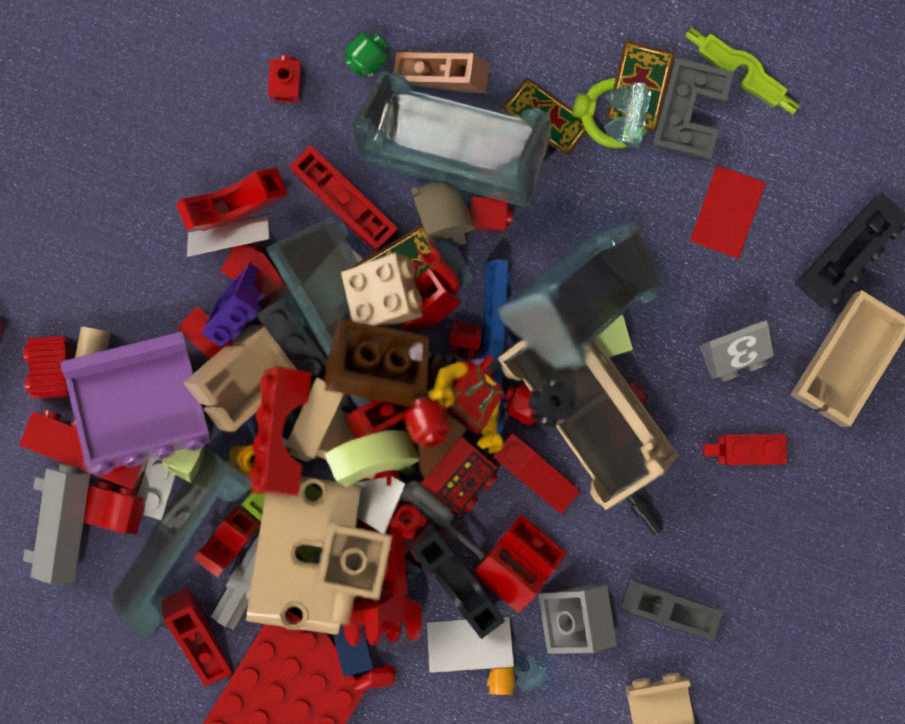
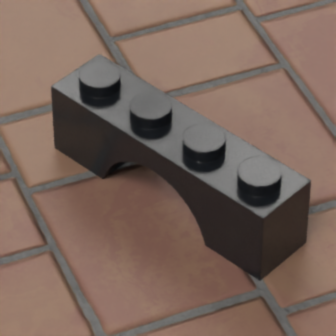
M429 519L426 520V525L423 528H419L415 532L413 539H405L415 557L427 572L432 574L465 620L481 639L506 621L494 601Z

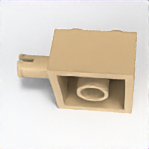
M328 522L315 585L318 588L334 590L333 592L336 593L330 621L350 624L354 598L358 597V595L379 599L391 541L389 534Z

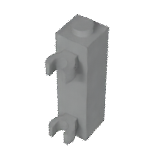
M60 464L59 469L46 468L45 478L35 477L33 489L43 491L35 549L25 548L23 561L32 563L31 578L49 584L75 582L90 474L78 471V466Z

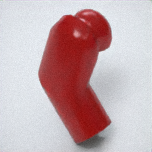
M391 665L372 669L357 678L351 688L355 694H360L371 688L389 687L396 680V669Z

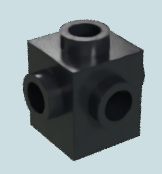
M547 381L546 384L542 383L535 390L531 391L528 401V408L531 409L529 418L537 419L538 424L548 427H556L557 424L565 422L567 417L571 418L574 411L575 400L571 399L572 390L564 389L565 384L556 381ZM550 398L558 400L556 408L550 405Z

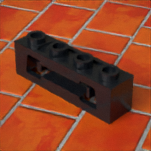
M884 193L875 196L794 284L820 308L827 306L829 303L834 306L845 295L842 289L849 282L854 284L865 273L862 267L869 260L874 262L886 250L883 247L885 242L889 238L895 240L905 230V226L902 225L905 222V213ZM873 216V219L865 225L864 223ZM880 227L883 228L877 236L869 239L839 273L832 267H829L820 276L817 275L825 266L834 263L864 229L872 235L881 229ZM838 276L839 278L831 285L832 279Z

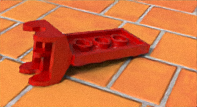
M390 470L376 473L373 480L386 478L387 486H391L392 477L399 480V471ZM366 477L357 482L368 481L372 479ZM400 499L396 504L392 516H396L397 511L401 508ZM356 518L355 528L380 532ZM389 523L385 534L391 536L379 599L358 595L356 599L359 600L352 607L350 624H343L346 639L351 646H358L362 636V625L365 626L366 637L370 645L378 644L382 634H386L390 642H398L402 621L405 624V632L410 641L418 640L421 634V606L404 596L407 595L404 538L402 533L398 529L391 528Z

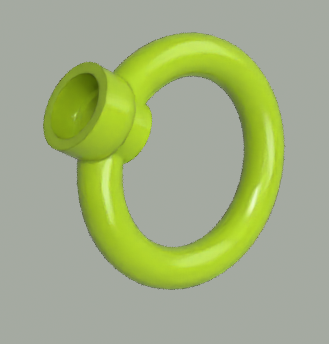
M611 78L595 84L587 94L578 93L573 108V116L582 119L586 132L594 141L608 148L619 149L637 143L645 135L647 129L635 127L627 135L614 137L605 134L597 127L593 118L596 100L603 93L613 90L616 78Z

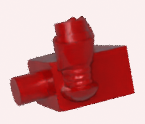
M427 241L432 249L429 253L424 254L418 248V253L423 263L433 265L432 269L428 268L414 281L415 287L422 298V306H420L422 316L401 323L400 325L406 331L433 328L443 318L451 314L461 303L457 296L460 289L459 277L444 259H439L440 254L432 241Z

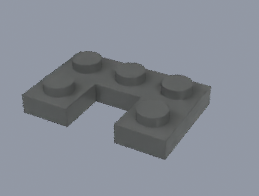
M676 58L653 146L711 160L719 129L690 123L697 96L726 103L734 72Z

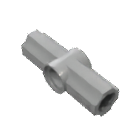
M256 537L255 541H253L243 562L238 564L226 584L227 590L211 616L216 622L233 630L238 625L248 606L259 537Z

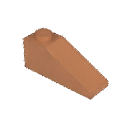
M396 52L392 81L394 83L454 92L486 93L490 63L474 53Z

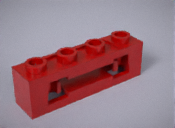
M311 145L289 166L292 174L374 253L389 245L398 235V228Z

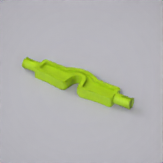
M693 27L685 35V38L699 47L697 53L714 67L733 72L738 67H744L747 70V74L741 82L742 89L758 97L772 108L778 104L793 115L800 106L785 95L787 88L767 75L761 63L751 54L741 50H733L712 34H709L706 38Z

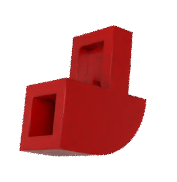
M237 506L223 520L215 534L197 552L193 559L216 577H219L238 557L261 523Z

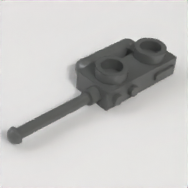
M411 481L404 485L399 497L404 504H410L416 508L420 515H424L426 520L429 519L437 529L443 528L445 531L448 530L477 554L479 559L486 558L485 551H481L451 526L450 521L454 515L445 503L440 501L419 482Z

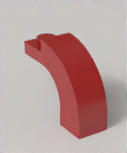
M277 167L255 171L238 183L222 190L182 198L175 204L187 231L196 229L206 231L257 213L286 197L288 192Z

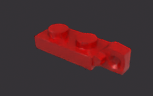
M786 434L718 437V444H702V456H718V464L724 465L787 464Z

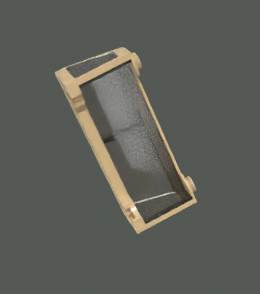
M573 306L549 320L498 358L504 374L510 379L523 380L530 391L535 390L542 383L546 384L547 381L565 384L564 389L572 390L571 399L575 400L573 414L571 418L567 417L565 422L557 424L556 428L593 478L590 489L591 496L605 510L664 473L678 458V453ZM550 398V405L556 408L558 400Z

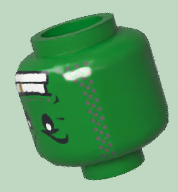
M361 32L345 47L344 52L347 57L344 58V61L359 77L363 74L371 77L388 61V55L384 51L388 45L377 33L371 37L368 33Z

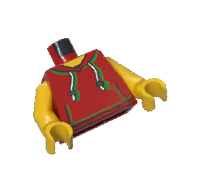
M487 355L480 366L463 360L442 368L439 371L436 385L428 392V395L431 399L441 402L445 410L467 430L479 435L482 433L483 437L479 439L478 445L483 449L489 447V453H494L503 447V440L497 433V416L503 389L492 379L502 366L497 360Z

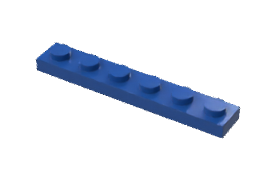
M496 259L486 262L481 359H485L488 355L501 364L498 358L503 355L504 346L508 338L507 329L505 328V316L509 311V300L506 298L511 273L508 268V260ZM502 368L492 379L501 388L502 376L504 375ZM504 390L503 395L500 399L499 411L497 416V433L499 435H501L503 430V421L500 418L501 405L504 402ZM482 433L480 435L477 434L476 441L483 437Z

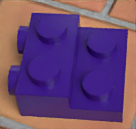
M251 262L247 264L217 299L203 327L201 334L220 347L227 343L229 338L232 340L236 339L242 331L245 321L251 322L260 310V306L257 303L262 292L256 289L258 282L255 281L259 272L258 267Z

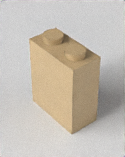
M318 378L316 379L309 394L308 403L304 405L285 445L292 449L290 452L292 456L306 462L310 461L311 458H319L317 456L318 450L340 410H342L348 394L325 390V382Z

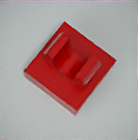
M453 321L449 345H452V354L457 355L458 348L463 347L469 349L468 358H472L475 350H479L483 326Z

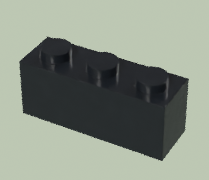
M283 285L259 300L258 306H260V310L256 316L295 368L299 371L311 373L310 384L314 383L317 378L324 377L326 375L330 347L286 287Z

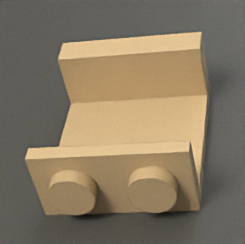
M669 673L662 676L663 680L651 682L650 678H642L632 681L633 685L626 687L632 724H695L688 691L690 680L686 676H681L680 673Z

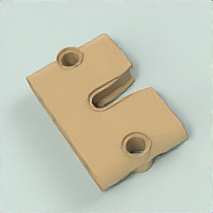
M301 476L299 496L290 498L265 496L248 602L247 622L281 626L290 630L302 629L338 635L340 623L330 621L336 593L333 592L334 590L316 587L315 581L319 564L299 560L295 550L300 545L323 547L328 522L355 527L361 485L351 484L345 487L336 481ZM311 483H316L322 488V497L316 501L309 500L305 495V489ZM292 606L299 607L303 612V618L298 622L290 621L286 617V610Z

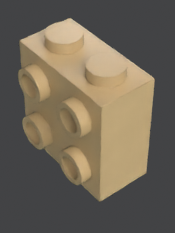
M393 253L341 272L352 321L389 328L422 316L420 308L422 306V298L415 287L413 278L415 276V269L408 257Z

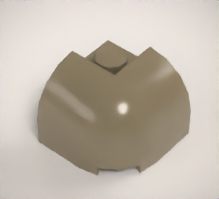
M443 182L427 183L412 188L411 193L428 241L437 243L452 238L455 247L467 244L464 233L476 228L467 203L461 193L456 188Z

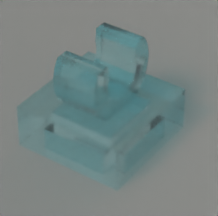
M531 656L526 657L530 663V669L527 672H522L517 664L513 667L515 674L521 677L516 683L524 694L550 678L542 665L537 667L536 661Z

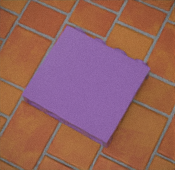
M182 332L60 362L66 379L85 460L83 463L88 474H107L114 467L122 465L126 467L138 466L145 459L152 457L157 459L173 456L175 451L183 449L195 451L203 448L206 443L211 442L202 406L183 383L193 375Z

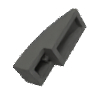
M631 579L621 605L622 609L630 613L713 641L723 614L720 610Z

